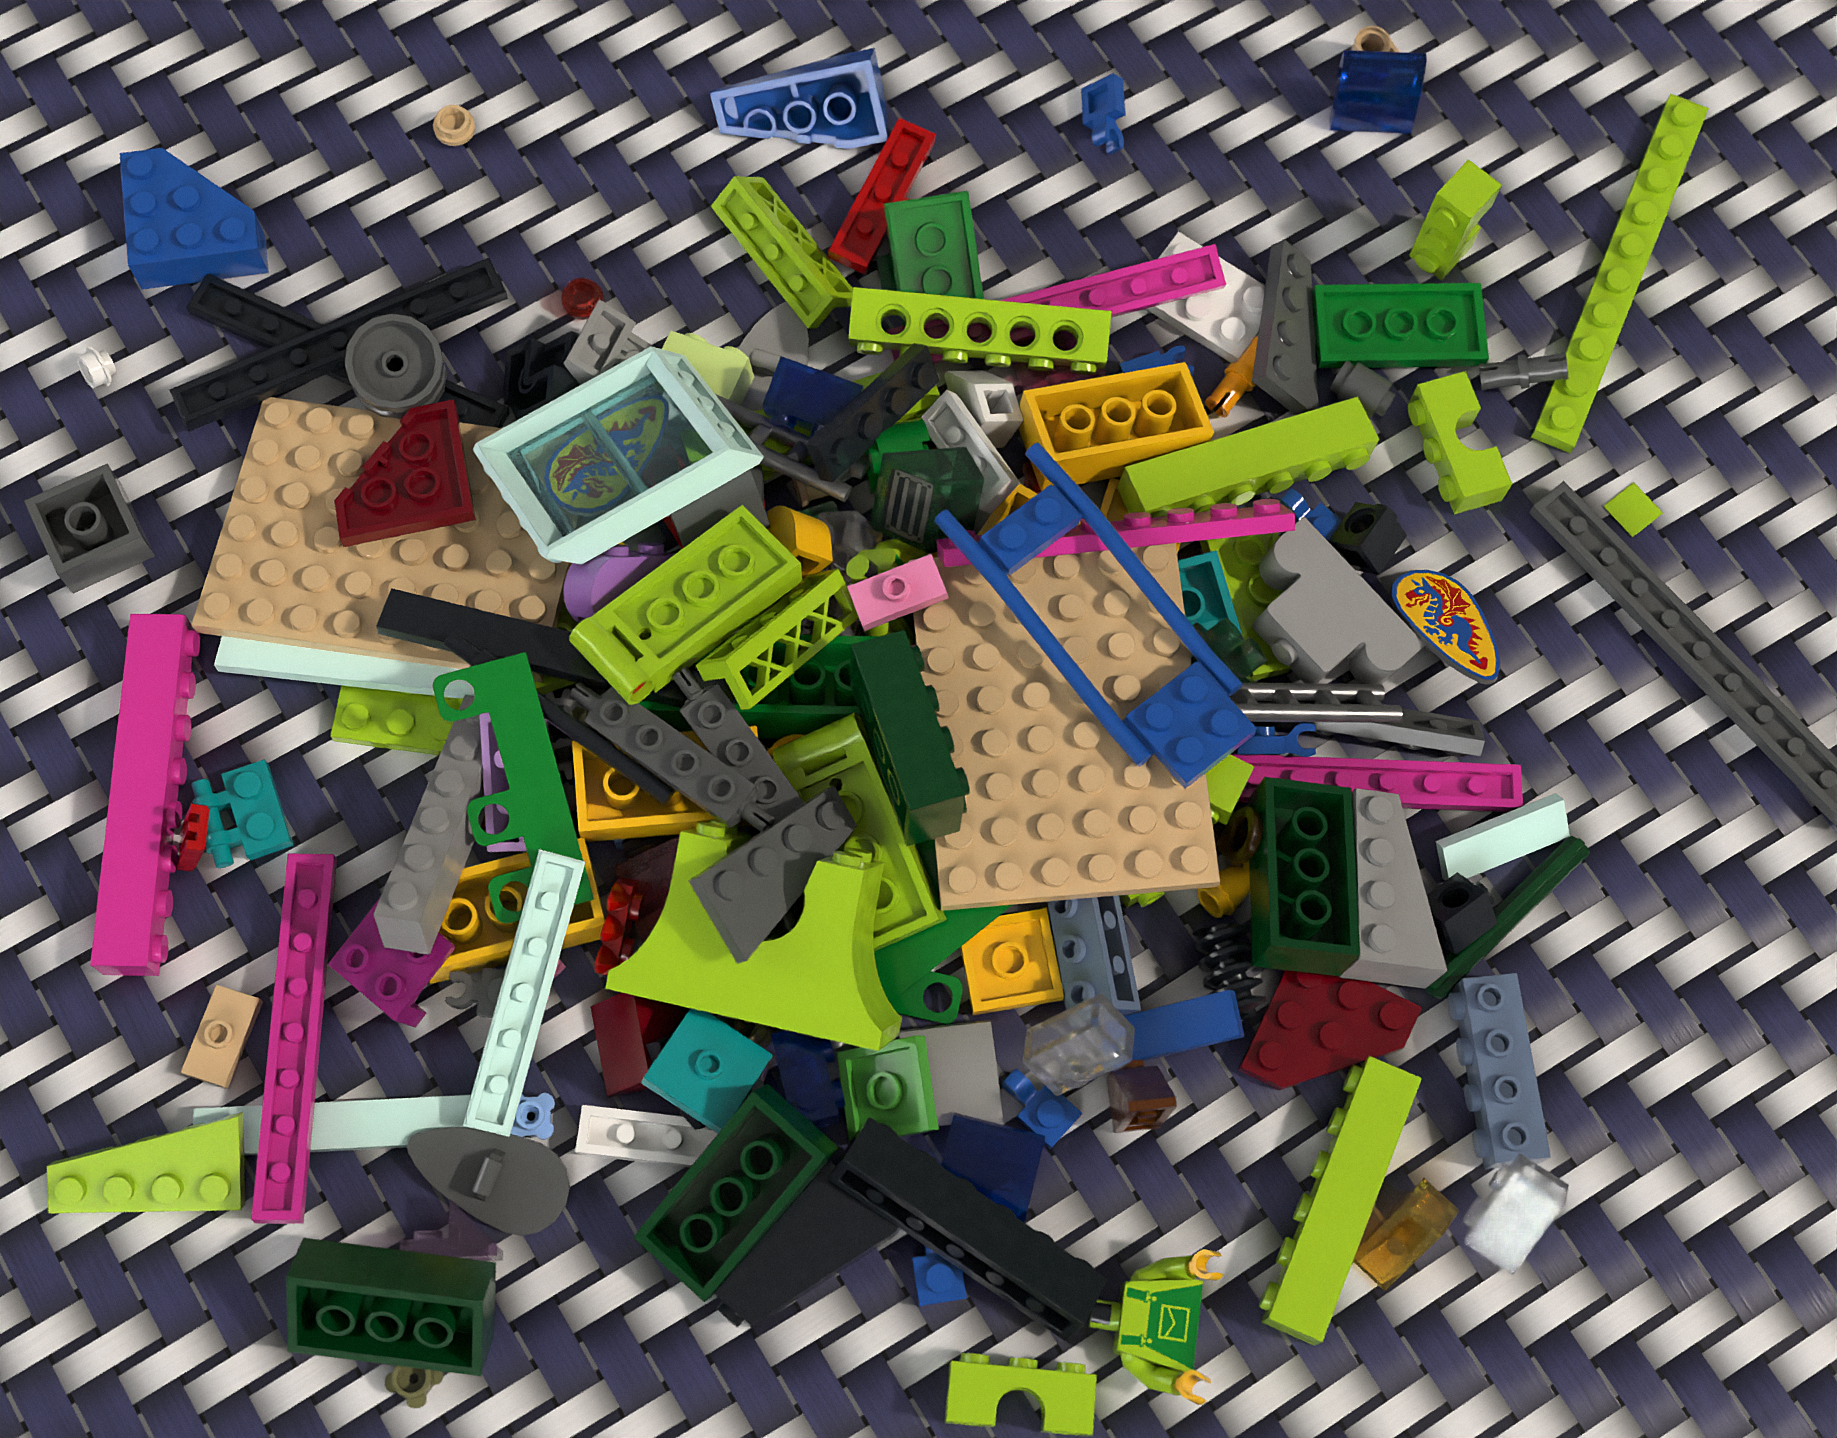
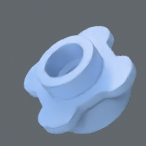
M541 1093L538 1097H525L521 1094L510 1134L529 1138L538 1137L541 1140L550 1138L554 1133V1126L551 1123V1110L555 1106L553 1097L548 1093ZM530 1112L536 1115L532 1121L527 1120V1114Z

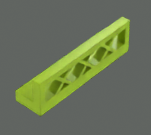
M734 176L712 203L711 208L808 329L818 328L835 307H851L853 288L763 177Z
M839 569L808 574L802 579L801 583L766 608L695 665L703 681L725 678L741 710L751 709L859 618ZM833 594L844 613L838 619L827 617L829 598ZM804 618L814 621L812 640L810 642L800 640L801 622ZM776 641L786 644L784 664L781 666L771 663L773 644ZM747 665L758 668L756 687L749 691L740 674V671Z

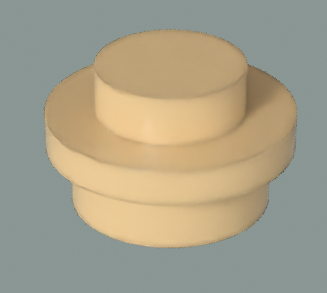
M447 105L438 111L433 122V129L437 139L443 144L459 146L465 144L473 137L475 122L471 113L463 107Z

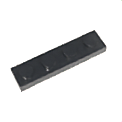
M914 343L806 443L820 480L834 482L876 442V439L883 431L893 426L940 382L927 345Z

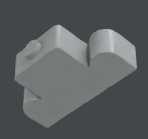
M1305 517L1295 524V531H1286L1279 537L1260 560L1259 571L1264 582L1271 588L1284 590V592L1269 604L1253 622V629L1272 648L1276 659L1282 664L1288 665L1303 683H1318L1347 658L1350 661L1349 667L1352 675L1361 684H1382L1425 646L1421 639Z

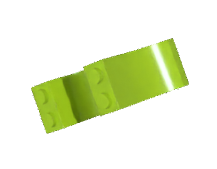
M711 819L710 823L698 822L696 828L681 831L672 881L660 918L647 940L637 952L619 966L608 971L605 989L876 1051L881 1050L899 1036L902 1017L894 1010L883 991L874 956V919L885 862L871 860L872 852L851 847H845L844 852L834 851L832 856L818 860L804 889V910L796 926L792 930L773 928L749 959L737 964L690 885L689 880L750 840L752 836L749 833L737 831L738 824L729 828L717 819Z

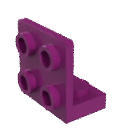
M378 900L328 965L391 1019L416 1028L427 1012L419 1007L415 1001L454 951L455 946L438 932L429 955L384 947L373 915L378 905Z

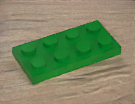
M1481 283L1314 285L1312 294L1318 369L1342 368L1346 361L1354 365L1359 362L1367 368L1479 366L1481 363L1487 364L1489 360Z

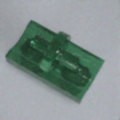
M1226 617L1209 630L1198 622L1193 625L1214 653L1242 683H1255L1251 673L1267 661L1265 654L1256 641L1251 637L1244 640L1238 628ZM1194 656L1191 657V664L1198 662Z

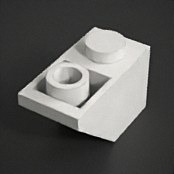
M985 370L947 371L944 377L948 390L959 396L994 447L1004 448L1023 422L1013 384Z

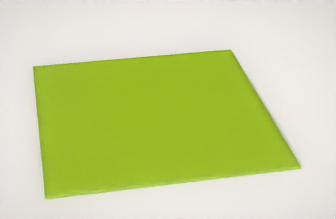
M1634 482L1603 506L1632 538L1663 514Z

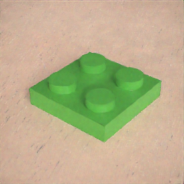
M915 1035L896 1039L879 1051L860 1047L837 1052L849 1143L869 1117L878 1123L891 1127L898 1137L939 1130L925 1036Z

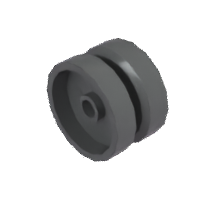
M397 314L374 317L360 326L347 344L345 367L349 382L353 387L355 395L367 410L381 417L402 419L410 408L437 403L444 393L447 371L439 342L429 328L416 319ZM395 364L403 365L401 370L393 372Z

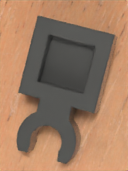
M483 968L481 981H475L470 975L462 971L449 973V979L452 982L465 983L466 990L461 997H446L445 1003L455 1009H465L473 1003H478L476 1014L479 1017L492 1018L506 970Z

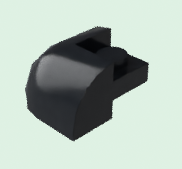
M570 331L547 344L531 338L507 351L503 401L505 405L511 407L515 419L519 420L581 385L563 364L579 336L578 333Z

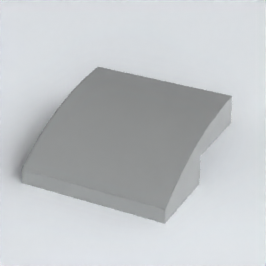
M599 299L563 364L582 385L641 351L654 346L632 333L636 324L635 321ZM647 390L614 407L611 411L614 412L623 406L643 400Z
M990 1020L900 1030L899 1039L915 1035L925 1036L938 1126L1003 1118Z

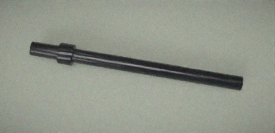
M455 631L451 632L443 643L444 647L467 662L470 667L500 659L487 648L480 650ZM537 691L545 720L663 805L669 802L675 793L673 788Z

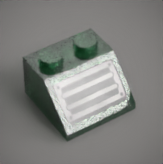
M967 447L883 453L870 521L872 529L927 553L937 552V539L948 538L934 522L937 515L944 510H949L965 530L973 531L985 478Z

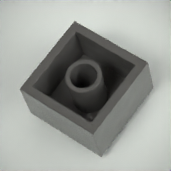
M108 463L24 500L57 575L73 594L155 557L128 496Z

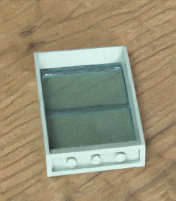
M649 347L509 424L477 442L473 448V452L484 466L485 473L492 478L500 490L503 500L510 505L518 517L520 525L529 533L537 545L540 555L554 563L564 561L576 564H584L760 464L764 457L685 355L655 347Z

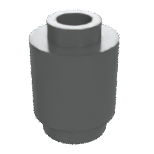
M1346 361L1329 389L1337 394L1336 399L1340 402L1358 397L1370 420L1376 413L1383 417L1396 397V394L1390 391L1393 382L1359 362L1354 365Z

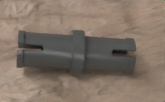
M1566 352L1527 358L1526 354L1518 355V360L1479 364L1482 391L1514 385H1521V389L1530 388L1529 383L1569 379Z

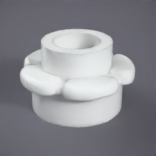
M90 346L86 348V353L77 357L78 367L84 379L92 388L102 384L106 387L110 385L112 381L111 375L116 373V369L112 359L105 350L98 352Z

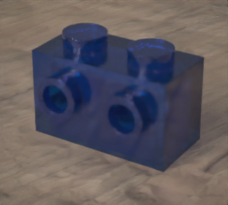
M781 356L762 406L765 415L770 416V423L791 431L794 430L795 426L811 431L810 437H813L864 390V386Z
M789 1030L771 1034L786 1101L817 1128L839 1123L838 1109L846 1107L840 1080H830L826 1063L835 1062L830 1040Z

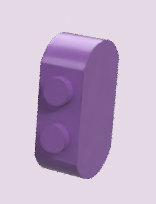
M638 543L637 550L629 551L628 545L617 544L584 564L572 563L564 582V601L569 614L578 623L593 616L675 554L664 552V544Z

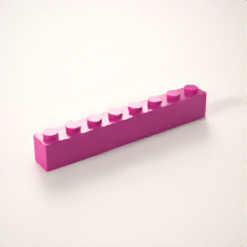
M130 614L90 966L102 975L159 976L160 963L166 962L168 956V938L166 935H163L165 917H170L173 910V894L171 890H168L170 873L176 871L178 860L177 848L173 845L174 829H179L182 823V805L180 801H177L179 785L185 784L187 776V764L185 758H182L183 743L188 742L191 736V719L189 715H186L188 699L194 698L196 690L195 675L191 672L192 658L197 657L200 651V635L196 633L185 615Z

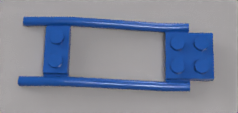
M1037 442L1029 447L1025 455L1052 485L1050 484L984 533L977 542L949 510H944L938 514L934 522L993 587L1106 731L1134 763L1140 767L1152 755H1155L1183 788L1186 789L1255 735L1257 730L1255 725L1228 697L1236 693L1243 683L1209 647L1099 508ZM1082 519L1087 522L1198 661L1127 714L1124 720L1119 718L1007 577V575H1012L1076 527Z

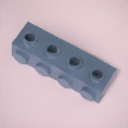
M1119 895L1048 901L1047 912L1052 924L1057 963L1060 967L1065 993L1064 1003L1069 1014L1070 1023L1100 1024L1101 1021L1141 1011Z
M1517 973L1463 978L1452 989L1453 993L1449 994L1448 1005L1451 1018L1458 1020L1461 1038L1457 1039L1456 1051L1460 1065L1466 1066L1469 1084H1465L1464 1096L1469 1112L1474 1111L1477 1130H1474L1472 1134L1475 1155L1477 1158H1482L1484 1170L1539 1164L1551 1158Z

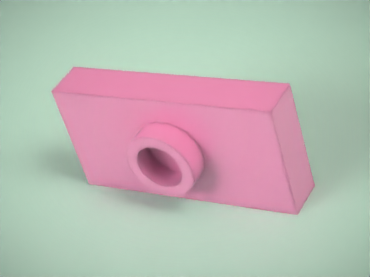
M932 554L847 586L864 631L949 598Z

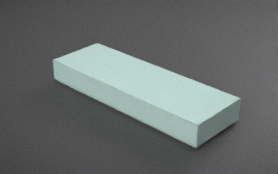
M1555 793L1436 841L1442 878L1446 881L1457 872L1465 878H1469L1570 837L1564 799Z

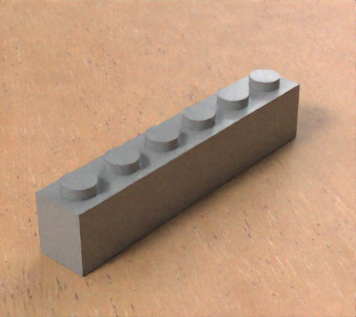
M465 695L459 710L468 708L473 703L475 696ZM479 715L454 721L373 914L383 945L386 948L429 955L475 841L467 814V806L472 800L484 797ZM485 807L478 816L480 826L485 816Z

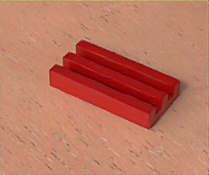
M191 804L181 825L180 835L183 836L179 843L178 852L181 854L177 860L176 870L192 872L193 869H196L204 853L210 811L207 805Z

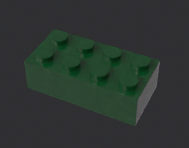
M905 630L851 645L850 688L907 847L959 832L962 814L967 812L965 795L970 794V788L964 769L962 767L955 768L950 755L955 751L950 730L947 725L940 727L935 714L939 712V702L935 689L932 685L925 686L920 673L925 670L920 648L917 644L911 646Z
M1264 777L1247 800V806H1252L1259 810L1263 818L1261 842L1258 850L1249 860L1252 966L1341 976L1360 957L1352 790L1349 787Z
M767 1084L750 1094L633 1238L705 1302L715 1294L714 1292L786 1212L839 1147Z
M303 1238L286 1276L288 1352L481 1376L494 1337L496 1262Z

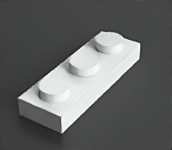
M946 390L921 418H923L929 437L980 510L991 514L1020 482L959 396Z
M582 1105L575 1152L578 1155L691 1167L718 1133L707 1126L695 1130L683 1116Z

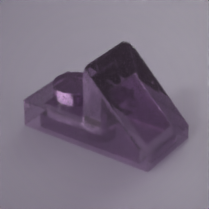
M449 1200V1238H443V1231L424 1230L414 1232V1240H400V1250L482 1261H503V1250L452 1200Z

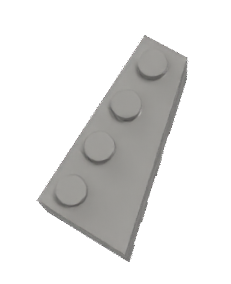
M1355 788L1352 792L1360 957L1339 977L1427 988L1447 972V967L1399 794Z

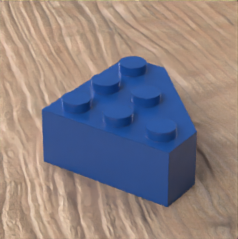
M163 148L120 153L128 266L142 290L202 282L206 274H211L220 279L269 273L266 237L254 210Z

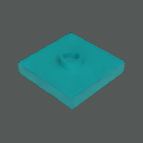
M691 1008L647 1071L641 1083L708 1128L719 1133L736 1113L773 1054L709 1012Z

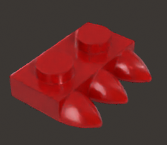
M622 877L612 886L607 900L609 914L601 930V942L603 943L594 964V970L597 974L608 976L610 969L619 966L634 954L636 940L629 938L632 921L639 922L645 899L644 894L638 893L640 885L638 880Z

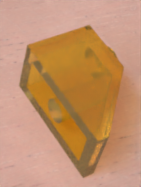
M1423 1178L1393 1207L1360 1244L1353 1262L1386 1291L1443 1236L1460 1210Z

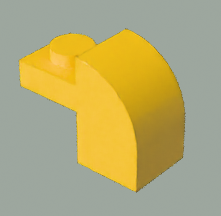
M781 505L767 511L770 528L767 530L801 562L802 579L808 574L821 572L833 562L831 535L825 522Z

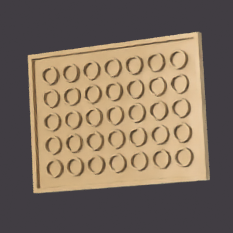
M271 397L262 401L191 625L196 633L464 669L470 667V665L453 652L378 634L376 625L391 588L557 628L564 600L565 577L572 563L564 561L554 563L540 555L537 545L529 533L520 525L518 517L510 505L503 500L500 490L492 478L485 473L484 466L473 452L477 442L502 428L460 423L476 520L343 547L339 538L334 500L345 487L350 489L364 472L362 466L383 441L388 443L401 427V419L381 417L370 410ZM562 436L525 457V460L547 492L548 489L545 482L547 466L556 452L573 439L571 437ZM560 510L574 531L582 527L583 517H574ZM532 672L534 681L543 682L544 674Z
M1176 543L1131 548L1185 615ZM1109 550L1037 557L1030 560L1012 575H1007L1009 580L1121 720H1124L1127 714L1192 665L1188 648ZM939 557L933 558L949 598L913 612L915 641L920 648L925 670L920 673L925 686L932 685L935 689L939 702V712L935 714L940 727L947 725L950 730L955 749L954 753L950 755L955 768L962 767L964 769L970 788V794L965 795L967 812L962 814L960 831L934 839L941 911L1218 887L1220 877L1206 773L1188 788L1184 789L1155 755H1152L1145 764L1138 767L1106 731L979 571L972 564L944 567Z

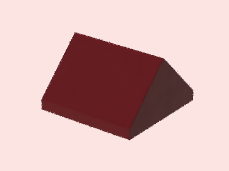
M622 992L591 1006L607 1097L611 1098L649 1089L641 1083L643 1077L653 1064L646 1044L675 1031L686 1016L685 1007Z

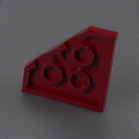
M454 399L410 408L400 420L401 427L388 443L383 441L362 466L364 472L350 489L345 487L337 496L334 503L339 538L343 547L476 520L459 416Z
M1284 970L1238 1070L1281 1091L1296 1086L1299 1083L1350 1068L1353 1064L1358 1065L1369 1056L1378 1058L1399 1052L1405 1047L1422 1007L1370 981Z

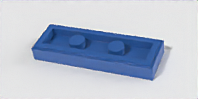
M1231 989L1100 1022L1108 1065L1111 1068H1117L1116 1064L1124 1061H1147L1245 1037L1236 994Z

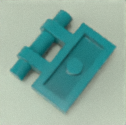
M265 759L222 773L225 791L213 793L208 779H200L191 784L195 796L192 804L207 805L208 809H210L205 849L208 854H212L216 868H226L234 864L230 849L243 845L245 854L250 861L294 846L273 776ZM232 808L237 827L224 830L219 812Z

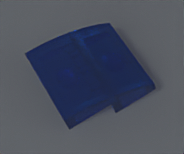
M1343 50L1336 76L1337 91L1329 117L1330 130L1411 134L1423 87L1427 62L1426 53Z
M954 1112L941 1166L955 1176L970 1181L977 1191L996 1204L1008 1207L1018 1219L1025 1223L1045 1135Z

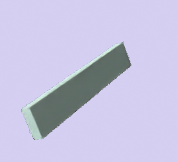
M225 636L221 638L214 663L218 672L434 696L433 681L441 674L460 670L457 668ZM464 680L452 681L444 691V697L464 699L465 695L475 696L471 684Z
M539 849L463 1126L510 1137L585 861Z
M471 1095L316 1102L314 1105L310 1152L407 1148L409 1139L417 1133L434 1128L467 1127L463 1126ZM263 1105L193 1109V1125L202 1122L205 1124L243 1112L244 1156L258 1155Z

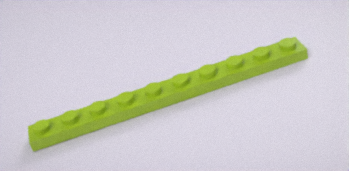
M1671 93L1666 100L1566 348L1569 379L1553 380L1531 438L1571 453L1574 449L1709 108Z

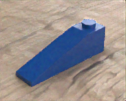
M875 48L833 56L710 92L719 131L723 134L764 139L775 137L797 140V143L810 144L811 142L832 144L835 147L846 149L886 142L889 137L884 88Z

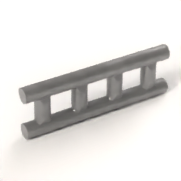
M715 394L737 423L752 429L748 437L764 456L760 462L761 464L843 502L847 500L852 486L842 482L845 476L850 474L858 479L864 477L868 463L857 459L834 482L820 480L816 469L803 464L804 460L810 456L806 443L811 437ZM688 421L686 429L698 434L694 427L691 425V423ZM769 438H772L792 449L785 456L764 446V443Z
M1243 683L1236 693L1228 696L1231 700H1234L1235 705L1251 722L1399 723L1403 715L1400 705L1381 704L1385 696L1382 684ZM1257 701H1275L1277 704H1258ZM1298 701H1316L1318 704H1300ZM1339 701H1356L1358 704H1341Z

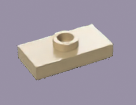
M216 985L180 1073L228 1089L263 1001L260 998Z

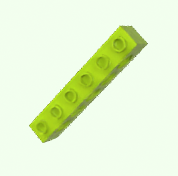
M853 287L848 340L849 346L857 347L858 353L866 355H882L883 349L898 350L900 351L899 356H901L910 346L916 343L927 345L930 354H941L943 361L951 363H967L968 357L984 358L986 365L994 367H1010L1011 361L1027 362L1029 369L1037 371H1052L1054 365L1070 366V372L1074 374L1095 375L1096 369L1104 370L1107 364L1112 311ZM896 315L901 317L906 323L905 329L896 335L886 333L881 325L888 316ZM938 319L947 324L949 331L944 337L934 339L925 333V325L931 320ZM976 323L984 324L990 329L991 337L982 343L974 342L967 335L968 328ZM1018 327L1027 328L1033 334L1034 341L1025 347L1017 346L1010 339L1011 331ZM1067 331L1075 337L1076 346L1068 351L1060 350L1054 345L1053 336L1058 332Z

